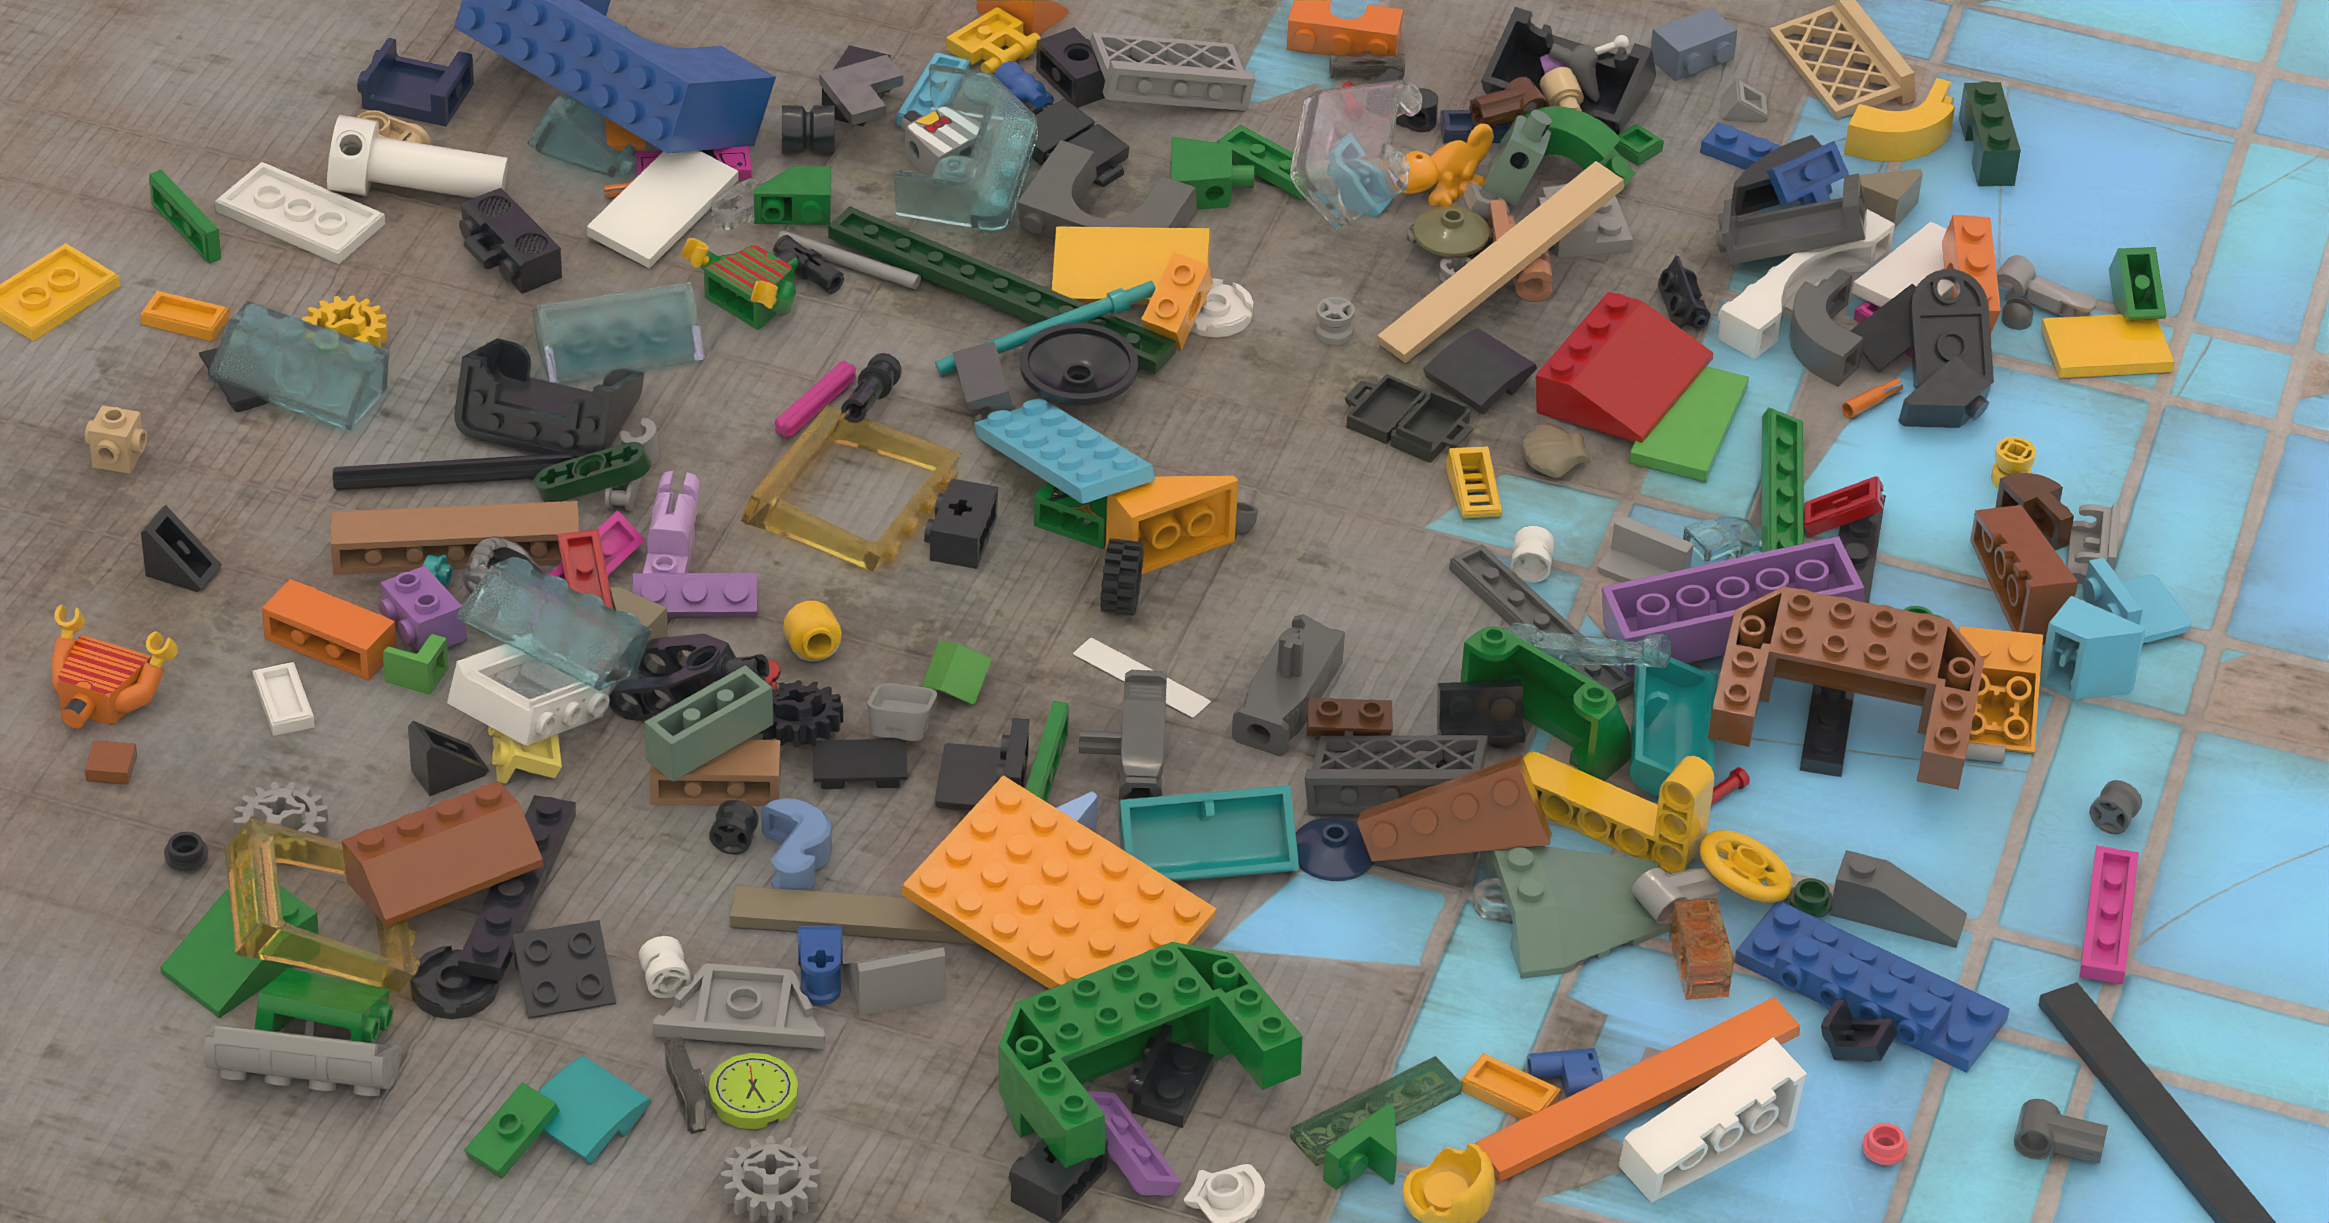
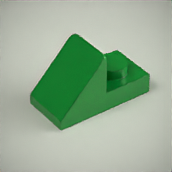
M1386 1104L1325 1149L1323 1181L1336 1190L1350 1179H1357L1368 1167L1392 1185L1395 1183L1397 1142L1394 1107Z

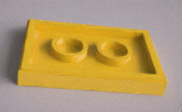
M65 243L0 284V321L31 341H35L120 287L119 275Z
M2122 314L2042 318L2041 331L2059 378L2167 373L2173 371L2174 359L2158 319L2126 320Z

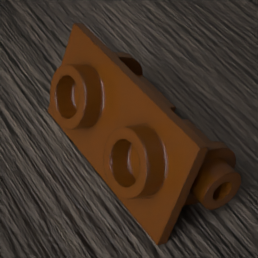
M1308 698L1307 736H1315V740H1319L1320 736H1345V731H1353V736H1391L1393 732L1392 700Z

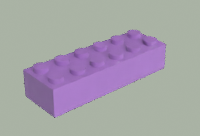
M1838 536L1603 586V625L1625 674L1629 676L1634 675V654L1639 644L1683 663L1724 656L1735 610L1783 586L1807 589L1811 592L1835 597H1847L1860 602H1865L1864 586Z

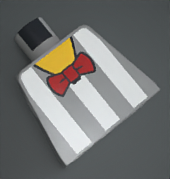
M940 106L924 116L915 110H911L902 118L901 128L905 131V155L907 159L937 187H941L991 158L992 128L948 106Z

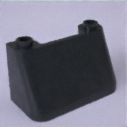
M1515 7L1481 80L1483 90L1486 94L1503 91L1514 79L1527 77L1544 96L1540 87V80L1545 72L1540 57L1549 54L1553 43L1571 51L1578 45L1583 44L1553 35L1549 25L1544 24L1542 29L1538 28L1531 22L1533 16L1531 11ZM1634 43L1629 54H1627L1625 48L1619 47L1616 54L1605 52L1598 55V62L1595 66L1600 94L1598 102L1591 101L1581 89L1584 96L1583 102L1580 104L1582 112L1600 120L1617 135L1622 132L1650 92L1656 79L1652 48Z
M496 338L462 356L454 412L455 423L460 432L470 438L542 455L570 453L574 458H578L611 447L640 399L645 373L627 368L615 369L608 373L602 385L598 384L593 387V392L530 377L531 358L528 351L522 345Z

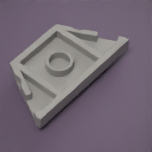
M705 963L693 976V981L676 994L674 1006L664 1017L658 1014L653 1020L654 1037L825 1049V1031L822 1026L818 1027L813 1017V1007L808 997L801 992V983L792 969Z

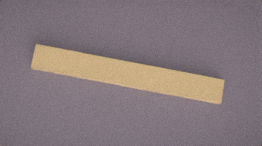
M1595 161L1377 335L1378 344L1406 364L1624 189V180Z

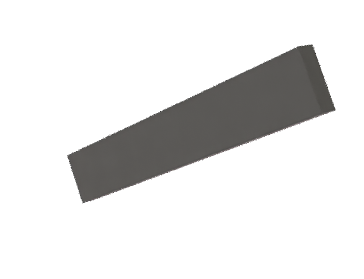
M1483 544L1450 559L1449 570L1531 645L1604 686L1614 694L1617 701L1633 694L1634 681Z

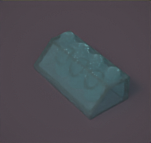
M692 282L537 305L532 310L538 350L549 382L558 383L604 376L618 368L643 370L705 360Z
M247 301L228 321L210 367L208 380L215 383L219 381L261 395L263 400L351 431L387 389L389 351L368 342L337 333L334 330L303 321L300 318L266 308L261 304Z
M511 557L491 565L457 615V619L598 691L637 673L652 631L651 628L639 623L640 619L637 616L625 611H615L605 606L604 601L600 597L589 593L581 594L568 587L569 584L566 580L553 575H544L534 570L530 562L517 557Z

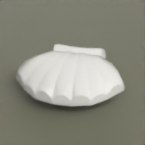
M1250 1164L1238 1165L1215 1173L1199 1170L1196 1181L1185 1196L1184 1202L1191 1208L1201 1209L1210 1223H1244L1248 1219H1252L1256 1215L1257 1210L1261 1208L1265 1197V1184L1260 1174Z

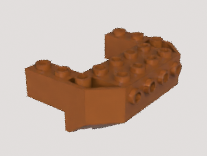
M1783 586L1736 609L1734 612L1712 708L1708 739L1749 747L1759 701L1769 703L1774 677L1922 706L1917 733L1925 734L1926 736L1917 781L1959 790L1984 659L1949 619L1935 617L1927 613L1920 614L1895 609L1888 605H1875L1855 601L1847 597H1835L1811 592L1807 589Z

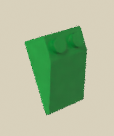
M257 869L223 892L160 967L161 974L218 1018H221L265 988L287 968L293 969L320 950L317 912L261 870Z

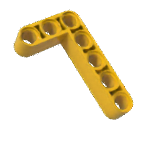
M1528 752L1523 756L1547 819L1634 858L1657 861L1659 867L1669 873L1684 871L1700 851L1701 840L1708 830L1715 780L1712 768L1701 758L1686 756L1680 761L1662 783L1657 805L1544 754Z

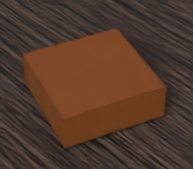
M93 741L85 767L86 781L129 784L137 757L136 744Z

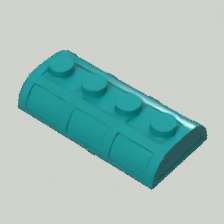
M1639 644L1634 654L1635 670L1630 778L1642 790L1659 797L1662 783L1686 756L1701 758L1710 765L1714 772L1715 740L1708 739V733L1717 690V674L1712 671L1707 673Z
M1290 785L1119 801L1118 827L1120 849L1173 882L1299 871Z

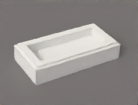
M294 662L253 671V681L273 736L315 728L314 716Z

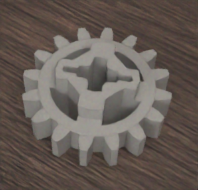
M272 782L271 790L264 791L258 786L255 788L254 798L244 795L241 797L242 806L234 808V835L239 837V846L241 849L250 847L251 856L253 857L260 855L262 852L267 853V861L272 862L276 855H282L285 861H290L291 853L294 852L304 857L307 855L308 845L318 848L320 846V837L327 836L328 812L327 806H323L322 796L320 794L311 796V789L308 786L297 791L295 790L294 782H289L286 788H279L276 782Z
M768 1136L766 1144L761 1145L755 1138L750 1139V1149L746 1150L736 1146L734 1148V1158H725L724 1171H721V1190H724L725 1203H734V1213L736 1215L749 1211L751 1222H756L760 1216H767L768 1223H774L776 1216L781 1215L786 1221H793L792 1211L797 1210L800 1213L806 1214L808 1212V1202H817L818 1189L821 1188V1170L818 1169L817 1157H808V1147L805 1145L796 1149L792 1148L791 1138L785 1139L782 1144H775L774 1136Z

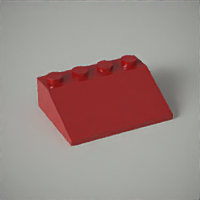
M1607 292L1535 375L1537 413L1643 443L1705 367L1713 360V352L1645 302L1626 297L1623 294Z

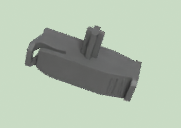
M1304 614L1295 616L1292 620V628L1287 629L1280 635L1250 682L1244 707H1240L1234 712L1232 721L1233 739L1237 743L1277 756L1283 755L1288 749V742L1302 730L1307 722L1308 698H1321L1343 663L1345 632L1328 628Z
M1131 669L1125 673L1122 732L1080 730L1079 753L1121 755L1119 801L1162 796L1167 675L1162 671Z

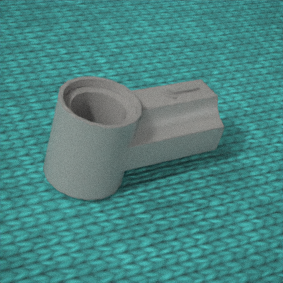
M1660 867L1653 868L1642 874L1632 887L1634 897L1659 925L1672 923L1687 909L1715 903L1721 893L1718 880L1706 867H1696L1668 875Z

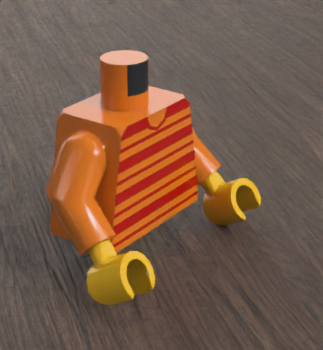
M64 605L58 606L54 617L62 631L61 636L55 638L51 660L52 687L59 695L62 720L68 726L76 729L81 728L88 719L112 725L116 724L127 713L148 705L152 701L165 669L161 668L163 662L173 660L178 653L176 643L168 637L165 645L160 649L163 644V636L155 631L148 636L146 641L147 650L153 654L150 656L82 634L77 640H73L74 633L83 628L85 618L76 607L74 619L70 622H65L67 610Z

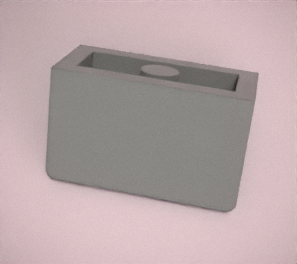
M1621 515L1614 523L1611 549L1598 563L1597 572L1622 583L1691 568L1694 544Z

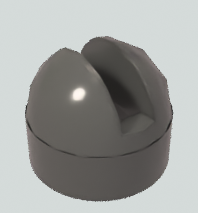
M2022 297L2008 300L2002 310L2001 319L2003 324L2015 330L2029 328L2033 320L2032 305Z
M1237 502L1236 531L1238 534L1248 533L1254 527L1258 515V509L1255 506Z

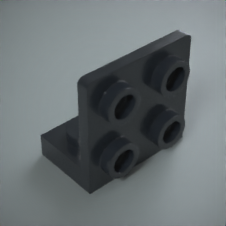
M1013 718L1010 735H1002L1001 748L946 743L943 749L937 783L935 806L937 808L971 811L1003 775L1024 788L1029 757L1030 719Z

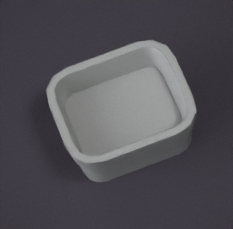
M893 683L879 684L875 687L867 702L871 734L877 737L899 738L907 741L921 740L930 725L937 692L933 689Z

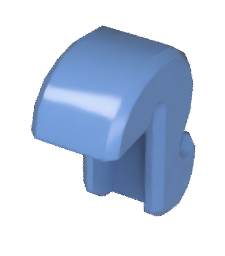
M788 798L771 801L761 808L762 833L765 837L782 843L771 857V864L777 871L771 880V885L773 888L811 891L815 886V870L822 868L830 860L832 823L824 811L811 803Z

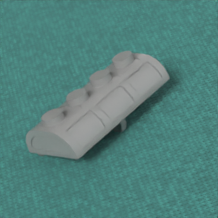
M306 1020L304 1034L216 1025L214 1032L206 1035L204 1039V1062L207 1068L220 1069V1078L247 1080L248 1073L264 1074V1083L271 1085H291L292 1078L309 1080L308 1088L314 1090L334 1091L336 1090V1083L353 1085L354 1094L379 1096L381 1089H388L396 1081L403 1046L317 1036L318 1022Z

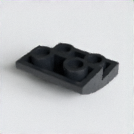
M1476 328L1459 337L1443 349L1423 368L1427 379L1482 414H1485L1505 391L1513 395L1537 370V365L1486 332Z

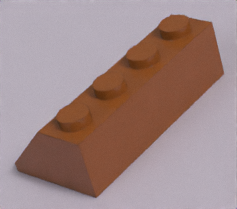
M499 781L482 785L468 793L443 800L426 809L403 815L397 820L373 829L364 830L355 836L342 840L347 883L386 927L543 866V858L519 802Z

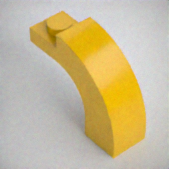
M1936 78L1926 100L1920 106L1910 110L1886 111L1859 104L1848 124L1844 154L1872 161L1898 162L1920 158L1936 151L1951 135L1955 105H1953L1954 97L1949 96L1951 81Z

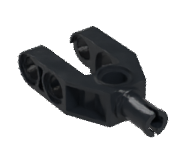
M704 633L654 638L648 640L638 654V669L645 676L618 682L609 694V706L615 714L626 720L650 719L745 665L765 681V677L769 675V662L763 654L736 657L729 643ZM683 651H688L691 653L686 657L683 654ZM649 654L660 657L664 661L665 666L656 663ZM655 690L665 693L671 701H666L659 697ZM621 693L631 696L637 702V705L628 702Z

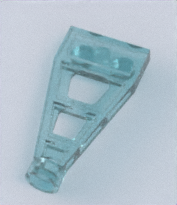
M1512 623L1511 629L1502 628L1566 665L1665 668L1671 656V642L1665 634L1649 633L1645 639L1639 642L1538 631L1536 626L1526 623Z

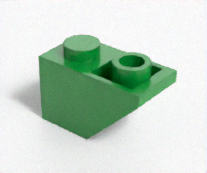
M792 166L754 189V224L830 225L831 167Z

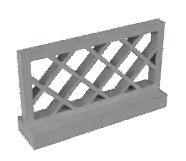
M1092 32L1090 43L1105 79L1103 88L1105 100L1240 111L1248 110L1256 79L1253 72L1244 71L1233 44ZM1109 47H1114V48L1118 49L1119 51L1117 52V51H1115V50H1113V49H1111V48H1109ZM1180 53H1185L1189 55V57H1186ZM1131 56V57H1133V58H1135V59H1137V60H1139V61H1141V62L1138 63V62H1136V61H1134V60H1132V59H1130V58H1128V57ZM1216 56H1225L1226 59L1221 60ZM1164 59H1167V60L1173 62V63L1176 64V65H1172V64H1170V63L1164 61ZM1198 62H1202L1210 66L1211 68H1207Z

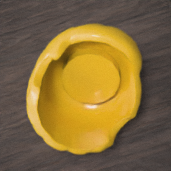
M1468 1142L1466 1150L1446 1147L1438 1153L1430 1165L1414 1169L1406 1176L1402 1188L1404 1204L1410 1214L1420 1223H1477L1486 1215L1493 1200L1495 1176L1492 1162L1487 1153L1474 1143Z

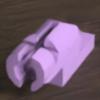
M673 471L665 472L660 478L647 536L648 554L643 573H688L695 544L694 523L700 494V481L696 475L686 472L683 488L684 494H678L674 512L675 493L671 491L674 478Z

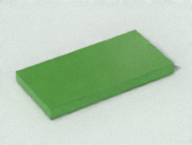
M1706 366L1643 443L1635 441L1630 452L1629 463L1706 482L1748 388L1749 377Z

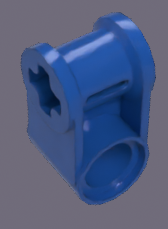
M842 925L798 926V965L801 966V992L808 997L812 1004L826 1005L840 997V965H843Z

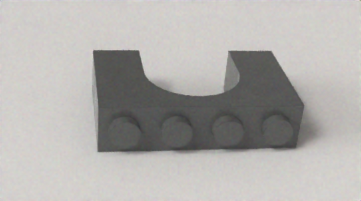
M1060 140L1017 202L1020 227L1033 234H1041L1052 239L1056 238V227L1187 228L1197 214L1195 187L1162 175L1143 203L1129 214L1116 218H1100L1085 213L1077 205L1097 177L1094 151Z

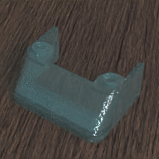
M930 64L931 110H935L940 106H948L964 115L982 118L970 158L955 155L945 157L937 163L933 175L895 169L896 215L991 231L1003 229L1011 222L1038 137V119L994 75Z

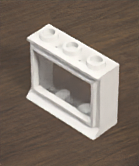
M532 634L458 660L447 703L527 746L603 717L609 705L608 694L612 679L600 680V676L540 645L536 634Z

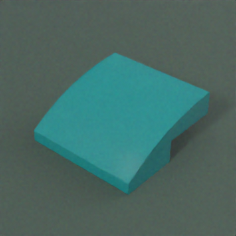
M581 1056L563 1068L538 1091L555 1102L560 1110L541 1133L591 1165L616 1133L625 1137L652 1101L585 1056Z

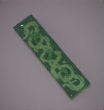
M1434 1056L1291 1127L1290 1139L1315 1166L1324 1163L1326 1148L1386 1104H1390L1395 1108V1124L1398 1126L1460 1095L1462 1083Z

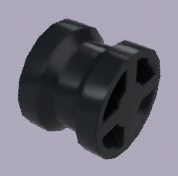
M728 800L720 804L716 813V821L709 832V839L712 845L726 854L736 855L746 852L751 846L753 833L759 823L757 811L750 804L739 800Z

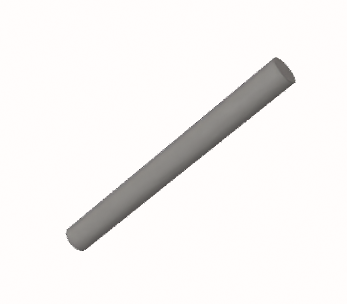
M784 230L778 235L777 240L783 235L791 236L808 250L814 249L819 252L823 260L914 290L920 285L921 276Z

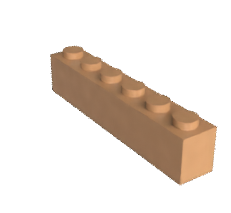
M578 501L331 512L333 575L409 572L422 567L428 555L436 557L446 555L448 559L447 564L452 565L453 570L465 569L474 548L482 540L494 536L520 545L538 566L559 565L561 558L557 542L558 534L579 532Z

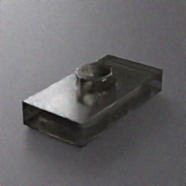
M682 1037L667 1039L666 1043H664L665 1072L687 1131H690V1134L706 1131L705 1098L703 1096L706 1094V1087L700 1068L693 1069Z

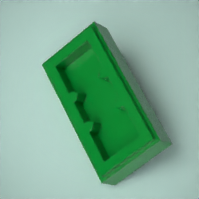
M522 1082L464 1151L469 1159L502 1179L560 1110L555 1102Z

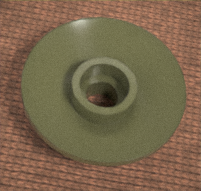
M1441 206L1429 209L1418 216L1414 223L1413 235L1422 248L1433 254L1444 257H1464L1475 254L1486 246L1489 240L1490 229L1487 222L1479 214L1471 210L1455 206Z

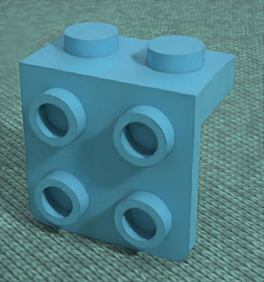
M2104 557L2089 561L2086 578L2082 584V598L2087 603L2146 627L2143 643L2186 633L2190 630L2191 620L2157 576L2145 575L2121 581Z

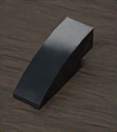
M1813 135L1792 141L1771 151L1745 170L1735 181L1732 200L1736 216L1779 205L1780 201L1767 171L1822 146Z

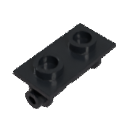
M1676 255L1669 267L1663 270L1658 282L1671 322L1680 329H1682L1684 324L1696 328H1704L1710 319V312L1706 308L1704 300L1700 299L1702 294L1697 284V277L1693 271L1683 268L1680 257Z

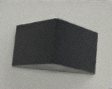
M167 505L157 512L141 532L145 575L147 577L198 592L202 590L222 565Z
M412 721L408 726L411 771L429 797L484 777L489 771L471 744L415 721Z

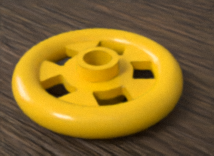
M1729 830L1712 831L1701 840L1699 850L1704 865L1719 882L1730 890L1748 899L1763 903H1777L1785 900L1790 895L1793 889V879L1789 869L1764 844L1747 835ZM1718 853L1725 855L1726 859L1721 858ZM1765 881L1769 886H1765L1761 882Z

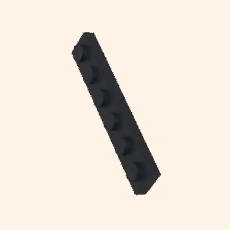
M534 795L525 818L543 858V866L491 887L459 956L458 974L498 981L502 980L515 951L512 934L523 933L576 816V802Z

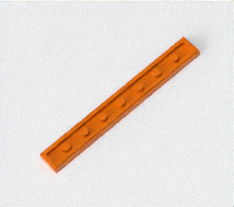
M1773 997L1475 1142V1144L1489 1156L1494 1169V1176L1500 1183L1714 1078L1773 1037L1780 1045L1800 1035V1025L1782 1004Z

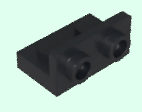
M1521 679L1437 683V731L1439 735H1487L1488 745L1491 744L1499 748L1510 747L1514 743L1526 742V733L1522 725L1523 684Z
M1163 1024L1157 1037L1149 1038L1143 1054L1144 1063L1141 1069L1137 1067L1133 1069L1128 1082L1127 1092L1133 1094L1132 1114L1183 1128L1213 1068L1214 1055L1172 1043L1173 1026Z

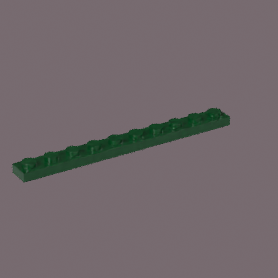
M850 206L828 226L829 239L906 271L918 274L925 279L1033 324L1087 305ZM1105 314L1084 322L1106 327L1125 337L1137 353L1138 367L1153 374H1156L1176 353V341L1111 314Z

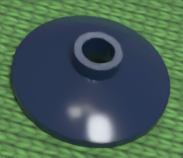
M1337 817L1320 818L1306 823L1295 833L1299 868L1315 878L1327 881L1354 879L1366 873L1375 862L1371 861L1358 824L1354 821Z

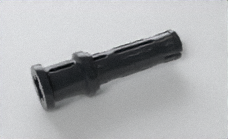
M880 353L870 359L867 367L858 376V386L841 406L842 414L847 412V410L849 411L844 416L845 420L850 423L861 422L874 403L890 393L902 375L900 362L894 356Z

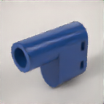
M1595 1048L1530 1053L1527 1055L1528 1074L1538 1079L1561 1078L1566 1098L1603 1081Z

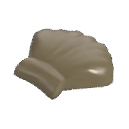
M1544 423L1535 425L1524 438L1523 454L1525 460L1535 470L1553 478L1563 476L1578 463H1591L1584 446V437L1580 433L1569 434L1555 425Z

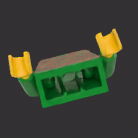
M695 238L687 239L681 256L690 259L691 265L695 268L704 270L705 299L757 330L761 329L777 313L785 315L791 311L796 295L794 271L798 264L796 256L791 251L783 250L774 256L757 245H751L736 253L718 256L708 251L709 247L704 242Z

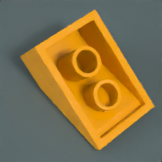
M1157 476L1154 481L1108 495L1106 552L1110 538L1143 542L1144 555L1141 574H1145L1235 542L1238 479L1235 476Z

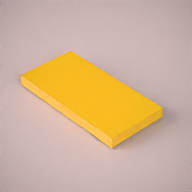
M1056 227L1052 290L1084 304H1090L1106 298L1108 292L1123 288L1125 291L1151 280L1155 287H1157L1173 252L1209 265L1210 229ZM1152 297L1134 304L1148 305ZM1206 297V299H1205L1203 305H1206V304H1207V297Z

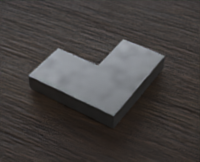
M883 55L820 73L819 84L849 123L857 125L886 116V105L877 93L903 86V74L888 55Z

